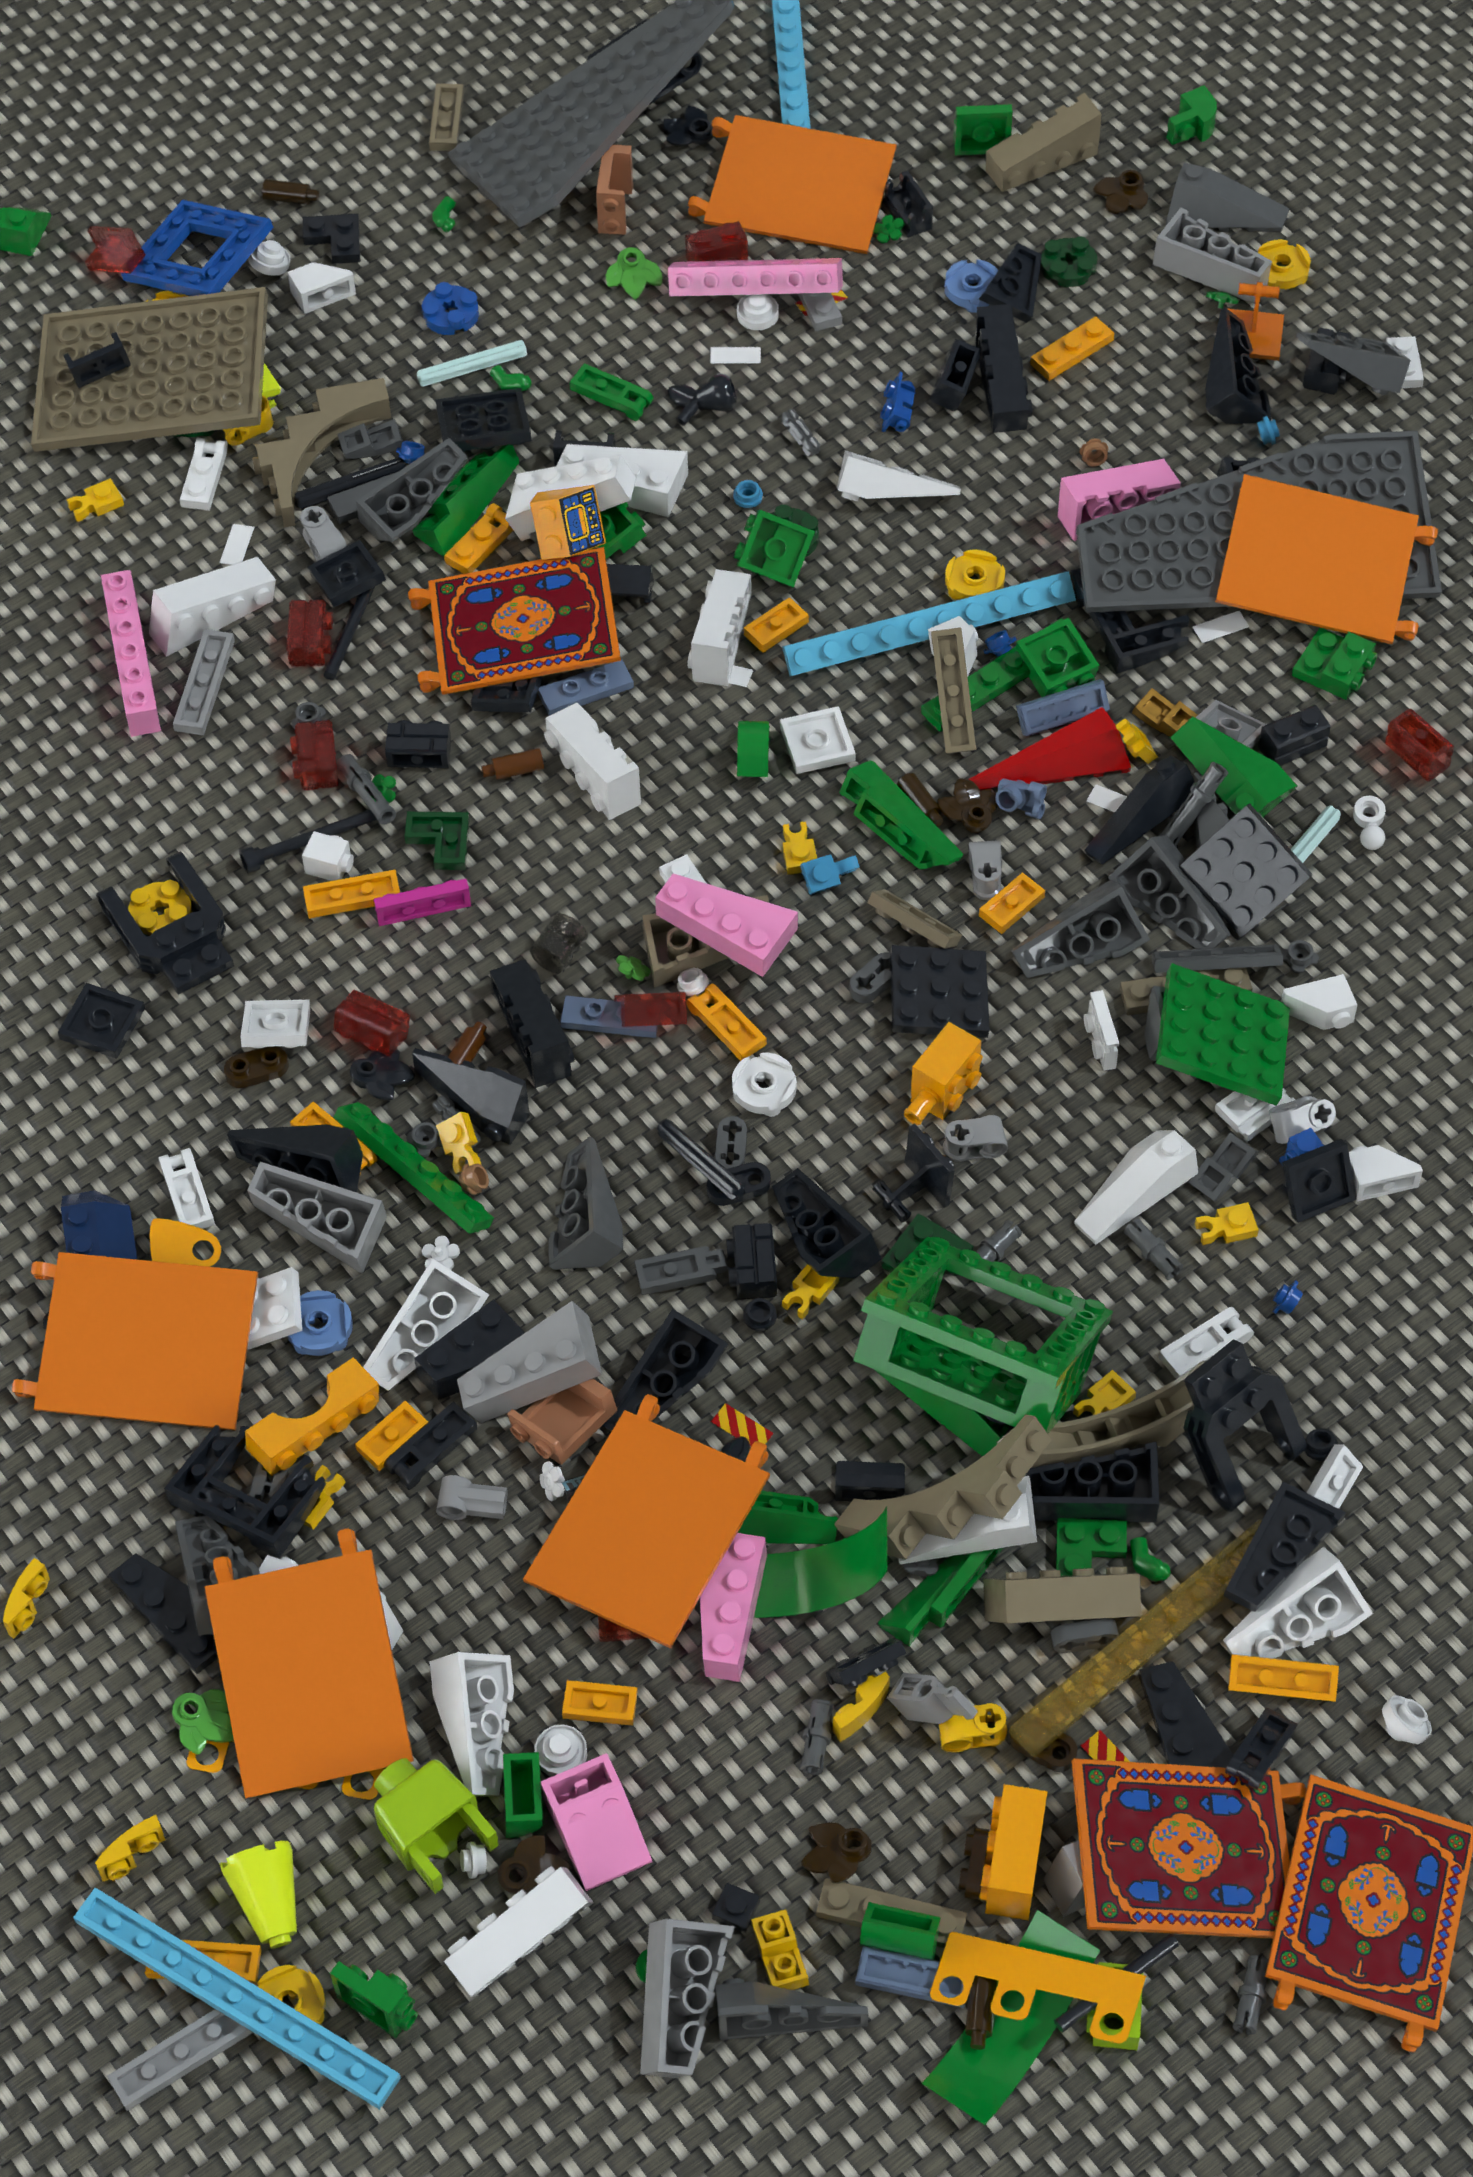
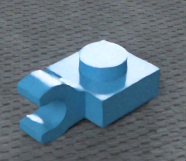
M831 854L800 865L810 895L839 886L841 884L840 875L854 872L857 868H860L856 856L834 863Z

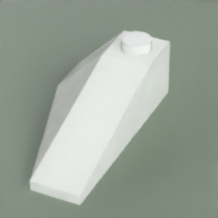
M848 451L844 453L837 483L838 491H842L841 496L853 501H858L859 497L870 499L960 495L961 488L957 485L925 475L916 476L913 472L901 467L892 466L889 468L882 461Z
M1175 1130L1155 1131L1127 1152L1074 1221L1075 1226L1095 1245L1197 1175L1196 1150Z
M432 1259L363 1368L379 1383V1386L389 1391L416 1369L414 1361L416 1356L480 1310L489 1294Z
M1024 1476L1017 1485L1022 1494L1003 1520L973 1514L954 1540L925 1534L906 1560L899 1558V1563L906 1564L1037 1542L1030 1477Z
M1323 1547L1304 1560L1256 1612L1251 1611L1223 1641L1231 1654L1276 1658L1281 1656L1284 1651L1299 1646L1305 1648L1314 1645L1316 1640L1328 1636L1335 1638L1344 1635L1371 1616L1373 1612L1340 1560Z
M457 1652L429 1661L433 1698L464 1786L474 1796H499L504 1754L501 1750L503 1734L508 1733L510 1722L505 1719L507 1703L513 1701L514 1693L510 1655Z

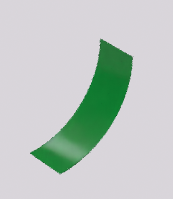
M887 1507L865 1529L842 1540L811 1549L767 1554L754 1618L792 1616L827 1609L850 1601L873 1588L887 1572Z
M1039 1910L1036 1911L1018 1947L1094 1963L1100 1951ZM1036 1989L1028 2016L1025 2019L1015 2020L994 2014L993 2033L990 2038H986L985 2049L976 2050L970 2047L971 2037L964 2030L952 2048L922 2084L985 2126L1031 2067L1057 2027L1054 2020L1066 2012L1074 1998ZM1007 1991L1002 1995L1000 2004L1004 2010L1016 2012L1023 2007L1024 1997L1018 1991Z

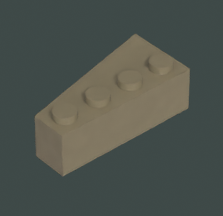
M1086 93L1076 97L1078 102L1067 108L1063 105L1056 109V115L1042 122L1039 119L1032 123L1026 133L1020 135L1017 132L986 151L985 171L1001 192L1018 187L1036 178H1041L1046 174L1066 168L1069 165L1098 154L1102 113Z

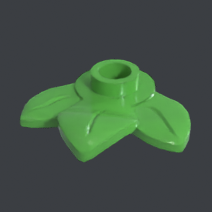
M634 247L623 249L618 255L617 262L611 265L606 272L607 286L615 287L622 285L625 292L633 299H637L641 295L646 283L654 286L662 285L663 277L659 266L645 259L643 252ZM627 258H634L636 261L629 262Z
M211 1689L201 1695L184 1693L176 1698L172 1706V1716L175 1722L180 1725L179 1739L189 1751L200 1755L206 1746L207 1740L220 1743L234 1741L225 1691ZM193 1705L197 1712L195 1714H188L184 1706Z

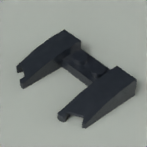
M1081 569L1071 570L1070 578L1076 602L1080 608L1085 607ZM1125 611L1088 612L1106 644L1104 652L1116 674L1160 659L1188 644L1189 637H1181L1182 628L1189 625L1188 615L1135 629Z
M215 1425L165 1486L164 1490L169 1503L195 1517L202 1513L249 1537L251 1545L280 1559L310 1515L326 1485L325 1479L322 1476L316 1481L309 1472L314 1466L313 1461L309 1456L305 1455L266 1504L223 1482L246 1445L245 1431L250 1427L240 1426L237 1437H222L220 1426Z

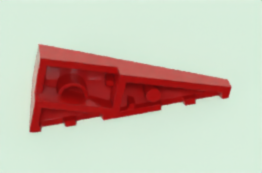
M1101 707L968 780L973 781L979 790L996 788L1002 779L1022 780L1027 784H1030L1032 781L1041 784L1072 781L1075 776L1093 774L1094 777H1101L1104 772L1121 770L1122 774L1131 771V765L1120 732L1115 726L1116 724L1105 709Z

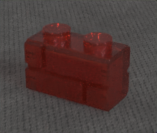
M739 221L725 223L722 226L699 230L696 233L685 235L687 262L748 260V240Z
M291 600L289 603L287 635L289 665L306 666L308 664L309 666H324L326 654H331L332 640L331 635L327 636V630H333L332 612H327L324 600H309V602L305 600Z
M1413 709L1406 710L1389 723L1385 744L1415 771H1418V774L1427 782L1447 770L1451 763L1454 746Z
M330 720L315 721L313 724L311 722L297 723L295 725L296 736L290 737L292 755H298V760L292 761L294 779H300L301 788L304 791L319 789V787L323 789L337 787L339 784L332 722Z
M353 990L346 997V1000H343L336 1007L333 1030L344 1038H350L367 1046L372 1051H379L390 1056L397 1049L398 1045L400 1046L407 1038L410 1015L357 990Z

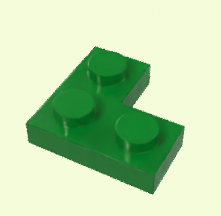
M1057 1518L1056 1570H1060L1061 1576L1073 1575V1569L1092 1568V1557L1126 1558L1127 1521Z

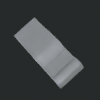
M903 1673L887 1697L907 1720L940 1724L949 1720L953 1715L964 1716L966 1720L973 1719L978 1712L955 1686L946 1688L937 1677L931 1675Z

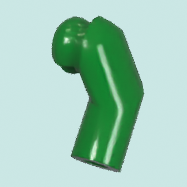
M449 196L443 198L432 214L435 225L438 228L441 227L444 232H449L455 226V220L449 216L456 203Z
M500 365L494 366L490 371L491 377L502 390L521 388L522 391H527L531 387L530 377L522 373L507 374Z
M1137 1537L1130 1540L1135 1572L1151 1581L1167 1580L1171 1573L1170 1566L1149 1554L1147 1539Z

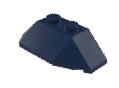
M96 1190L62 1196L61 1213L66 1253L138 1260L129 1205Z

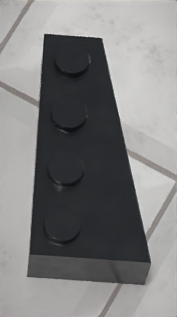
M1011 304L977 307L975 347L981 350L978 366L992 432L1026 430L1028 417H1032L1033 410L1031 399L1027 400L1026 395H1028L1027 379L1023 378V361L1019 355Z

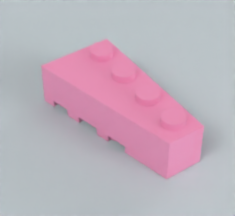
M1165 459L1063 477L1060 483L1058 518L1073 541H1077L1076 529L1079 524L1110 513L1116 514L1155 500L1157 496L1179 489L1181 483Z
M674 873L655 897L657 916L762 977L798 929L797 911Z
M737 1533L700 1597L702 1651L706 1677L740 1682L767 1558L765 1537Z

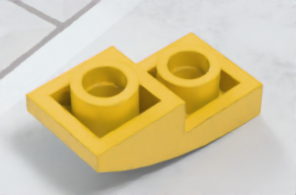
M33 1558L18 1578L5 1607L3 1622L8 1635L13 1639L21 1631L27 1630L32 1625L37 1614L32 1599L41 1596L50 1581L45 1565L36 1558Z
M886 1671L877 1677L876 1675L868 1676V1679L856 1688V1704L849 1703L836 1712L833 1717V1732L840 1742L864 1726L884 1702L889 1692L890 1676Z
M156 1815L143 1820L120 1835L96 1860L95 1864L103 1882L108 1879L117 1880L129 1874L130 1870L137 1867L132 1856L133 1854L152 1851L158 1847L159 1843L166 1840Z
M787 1910L751 1919L770 1985L790 1990L808 1986V1975L798 1950L797 1939Z

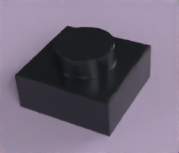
M726 1883L712 1913V1920L724 1925L735 1926L734 1929L746 1933L760 1903V1896Z

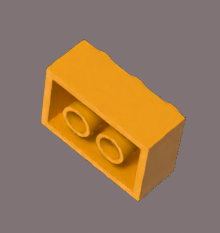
M1004 1784L1002 1797L995 1796L980 1892V1900L986 1901L985 1914L1029 1921L1047 1791Z

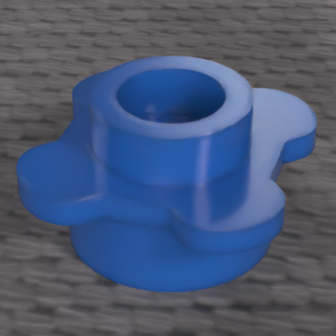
M403 441L401 448H397L396 452L399 453L398 457L402 458L405 463L411 464L425 454V446L413 441Z
M1006 630L997 632L985 640L988 648L984 650V653H993L995 656L1003 655L1011 650L1010 644L1017 639L1015 636L1010 638Z
M1295 1280L1290 1286L1285 1284L1281 1286L1273 1298V1301L1277 1303L1273 1313L1276 1314L1279 1310H1282L1288 1315L1296 1307L1303 1295V1292L1296 1288L1299 1283Z

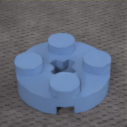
M967 260L959 261L946 272L944 293L954 304L966 308L969 312L976 313L977 307L989 306V304L979 300V297L998 269L983 260H976V263L968 264ZM976 282L978 283L977 286H970V285H968V283H971V284H974V283H976Z
M318 1290L301 1295L302 1331L287 1336L296 1352L301 1355L322 1356L344 1349L353 1328L349 1306L345 1301L343 1303L340 1299L336 1298L335 1294L329 1291ZM315 1318H322V1321L327 1323L319 1329L310 1326V1324L315 1323Z

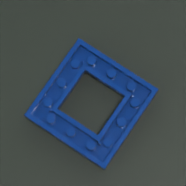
M181 200L141 247L142 250H138L120 273L124 281L188 296L219 293L274 227L269 218ZM192 231L226 238V241L202 269L167 261Z

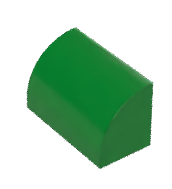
M539 1752L503 1754L506 1838L528 1835L542 1826Z
M869 1902L862 1920L860 1945L933 1961L936 1953L941 1917Z

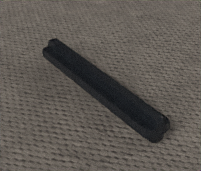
M398 457L297 491L294 494L297 506L303 509L326 501L327 497L396 473L406 466L403 459Z
M665 1119L662 1123L658 1124V1135L731 1200H738L740 1196H744L746 1192L744 1184L669 1119Z

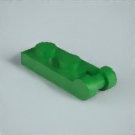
M585 363L569 382L571 391L621 411L633 421H638L644 413V407H649L654 400L650 391Z

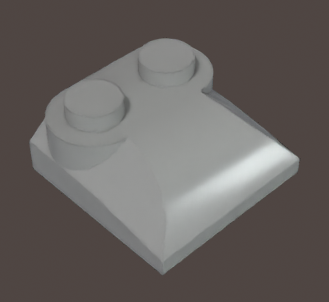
M1217 700L1195 717L1251 749L1261 738V728L1267 725Z

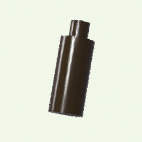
M265 179L262 187V197L264 200L308 205L309 200L318 201L320 195L319 190L310 189V185L304 183Z
M907 773L902 776L897 782V786L939 827L944 820L940 816L941 810L937 802L915 773Z
M977 1975L974 1977L969 1992L965 2033L971 2037V2048L983 2050L985 2049L986 2038H990L993 2033L994 2013L991 2011V2004L996 1991L997 1980Z

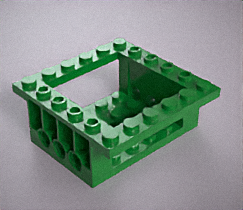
M927 1236L864 1299L861 1311L867 1313V1317L853 1361L1013 1427L1020 1422L1025 1414L1035 1416L1048 1434L1080 1395L1100 1334L1110 1323L1113 1311L1105 1308V1305L1097 1300L1082 1299L1075 1296L1067 1288L1050 1286L1043 1283L1042 1279L1035 1275L1020 1274L1011 1270V1267L1005 1263L990 1262L980 1258V1255L973 1250H960L951 1246L943 1238ZM948 1270L1062 1316L1065 1319L1041 1348L1033 1354L1026 1351L1027 1347L1022 1343L1016 1341H1008L1006 1343L994 1338V1333L990 1330L969 1328L962 1325V1321L958 1317L953 1315L940 1316L932 1313V1309L944 1271Z

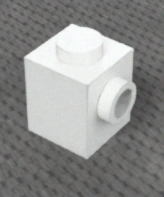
M315 831L302 854L305 874L330 881L340 880L345 872L349 873L354 860L353 855L350 853L349 841L336 835L329 836Z

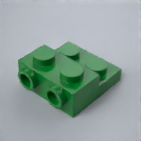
M1012 104L956 107L953 135L955 155L986 154L988 149L1009 138L1012 131Z
M627 502L600 512L606 543L591 549L604 547L606 559L618 549L624 554L646 536L642 529L646 525L637 512L634 511L630 514L626 509L629 507Z
M760 509L757 510L756 515L750 513L744 530L749 532L745 543H738L733 556L734 559L738 560L736 566L794 588L815 531Z
M1069 618L1016 642L1015 648L1029 668V678L1041 697L1095 681L1100 665Z
M1319 628L1295 664L1292 676L1347 700L1352 690L1358 691L1365 670L1373 668L1378 656L1374 652L1376 643L1351 632H1348L1344 638Z
M340 1961L331 1970L330 1976L337 1998L395 2039L402 2030L407 2031L414 2024L418 2016V2012L412 2009L415 2000L409 1996L406 1989L408 1987L407 1984L397 1975L390 1973L386 1976L377 1970L371 1979L367 1981L369 1979L368 1975L359 1967L351 1964L348 1968Z

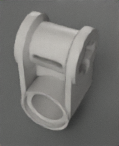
M310 506L301 512L300 520L304 527L303 538L317 561L347 546L341 532L334 526L323 508Z
M1000 840L969 842V866L972 871L974 894L981 900L989 901L1001 891L1002 856Z
M1303 1096L1289 1103L1271 1108L1269 1115L1276 1142L1280 1144L1288 1143L1289 1137L1309 1128H1312L1314 1132L1327 1128L1333 1123L1336 1116L1334 1105L1325 1099Z
M988 1115L975 1119L955 1120L949 1123L945 1129L946 1139L943 1143V1153L951 1161L961 1162L980 1158H996L1005 1154L1008 1150L1002 1121L999 1116Z

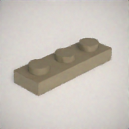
M436 83L429 138L430 151H451L458 145L464 97L463 84Z
M886 889L873 891L867 902L876 908L875 912L887 919L894 918L902 923L901 927L905 931L912 934L919 933L928 939L927 943L934 948L947 949L955 947L962 937V934Z

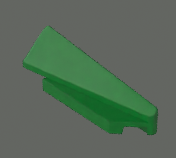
M503 445L491 457L486 452H483L469 461L455 475L428 510L429 514L432 515L412 530L414 535L444 557L470 530L519 464V458L513 445Z
M875 1370L981 1456H984L994 1448L1009 1429L1008 1424L1002 1426L999 1423L991 1422L985 1418L984 1414Z
M761 1491L738 1533L765 1537L766 1543L830 1544L835 1542L837 1527L834 1524L839 1518L822 1515L818 1512L819 1504L810 1497Z
M1003 1548L949 1556L938 1566V1571L935 1575L927 1576L878 1622L879 1627L909 1647L929 1621L942 1628Z

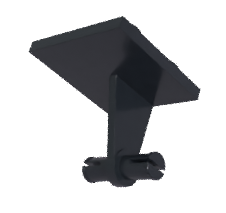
M914 1123L909 1126L904 1163L915 1175L895 1192H892L883 1180L879 1181V1183L877 1182L872 1188L882 1199V1206L887 1211L891 1210L901 1223L905 1222V1220L907 1221L912 1214L903 1205L902 1201L925 1187L943 1208L949 1206L955 1167L951 1159L947 1155H942L935 1147L930 1135L922 1132Z

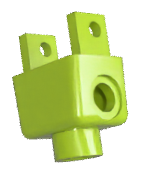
M402 1758L390 1764L377 1777L374 1787L382 1795L374 1805L378 1829L408 1871L415 1869L435 1894L443 1889L444 1886L440 1872L431 1863L429 1858L438 1857L445 1859L457 1850L458 1838L464 1830L470 1827L490 1852L499 1846L497 1832L478 1811L476 1797L441 1761L433 1759L416 1770L407 1758Z

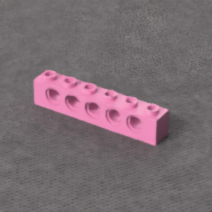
M842 258L673 262L668 267L669 296L838 293L843 287Z
M131 570L101 575L130 735L133 737L160 732V722Z

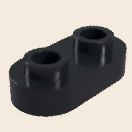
M750 1162L728 1168L727 1170L744 1184L746 1192L738 1200H731L726 1194L719 1193L720 1189L709 1179L706 1184L709 1200L716 1205L726 1206L765 1194L771 1185V1174L767 1166L759 1162ZM756 1180L760 1183L752 1185L749 1182Z

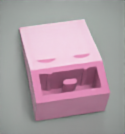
M607 1753L541 1781L543 1800L585 1891H589L652 1863L651 1856L623 1786Z

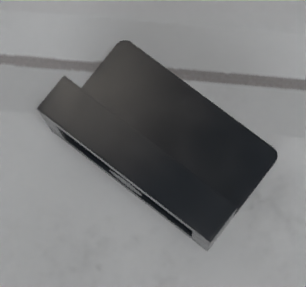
M837 1462L835 1501H853V1499L884 1500L904 1496L905 1465L903 1463Z

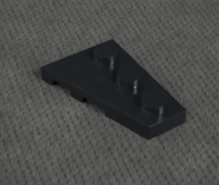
M1017 243L981 294L979 300L991 306L1011 304L1013 317L1028 323L1033 317L1042 254Z

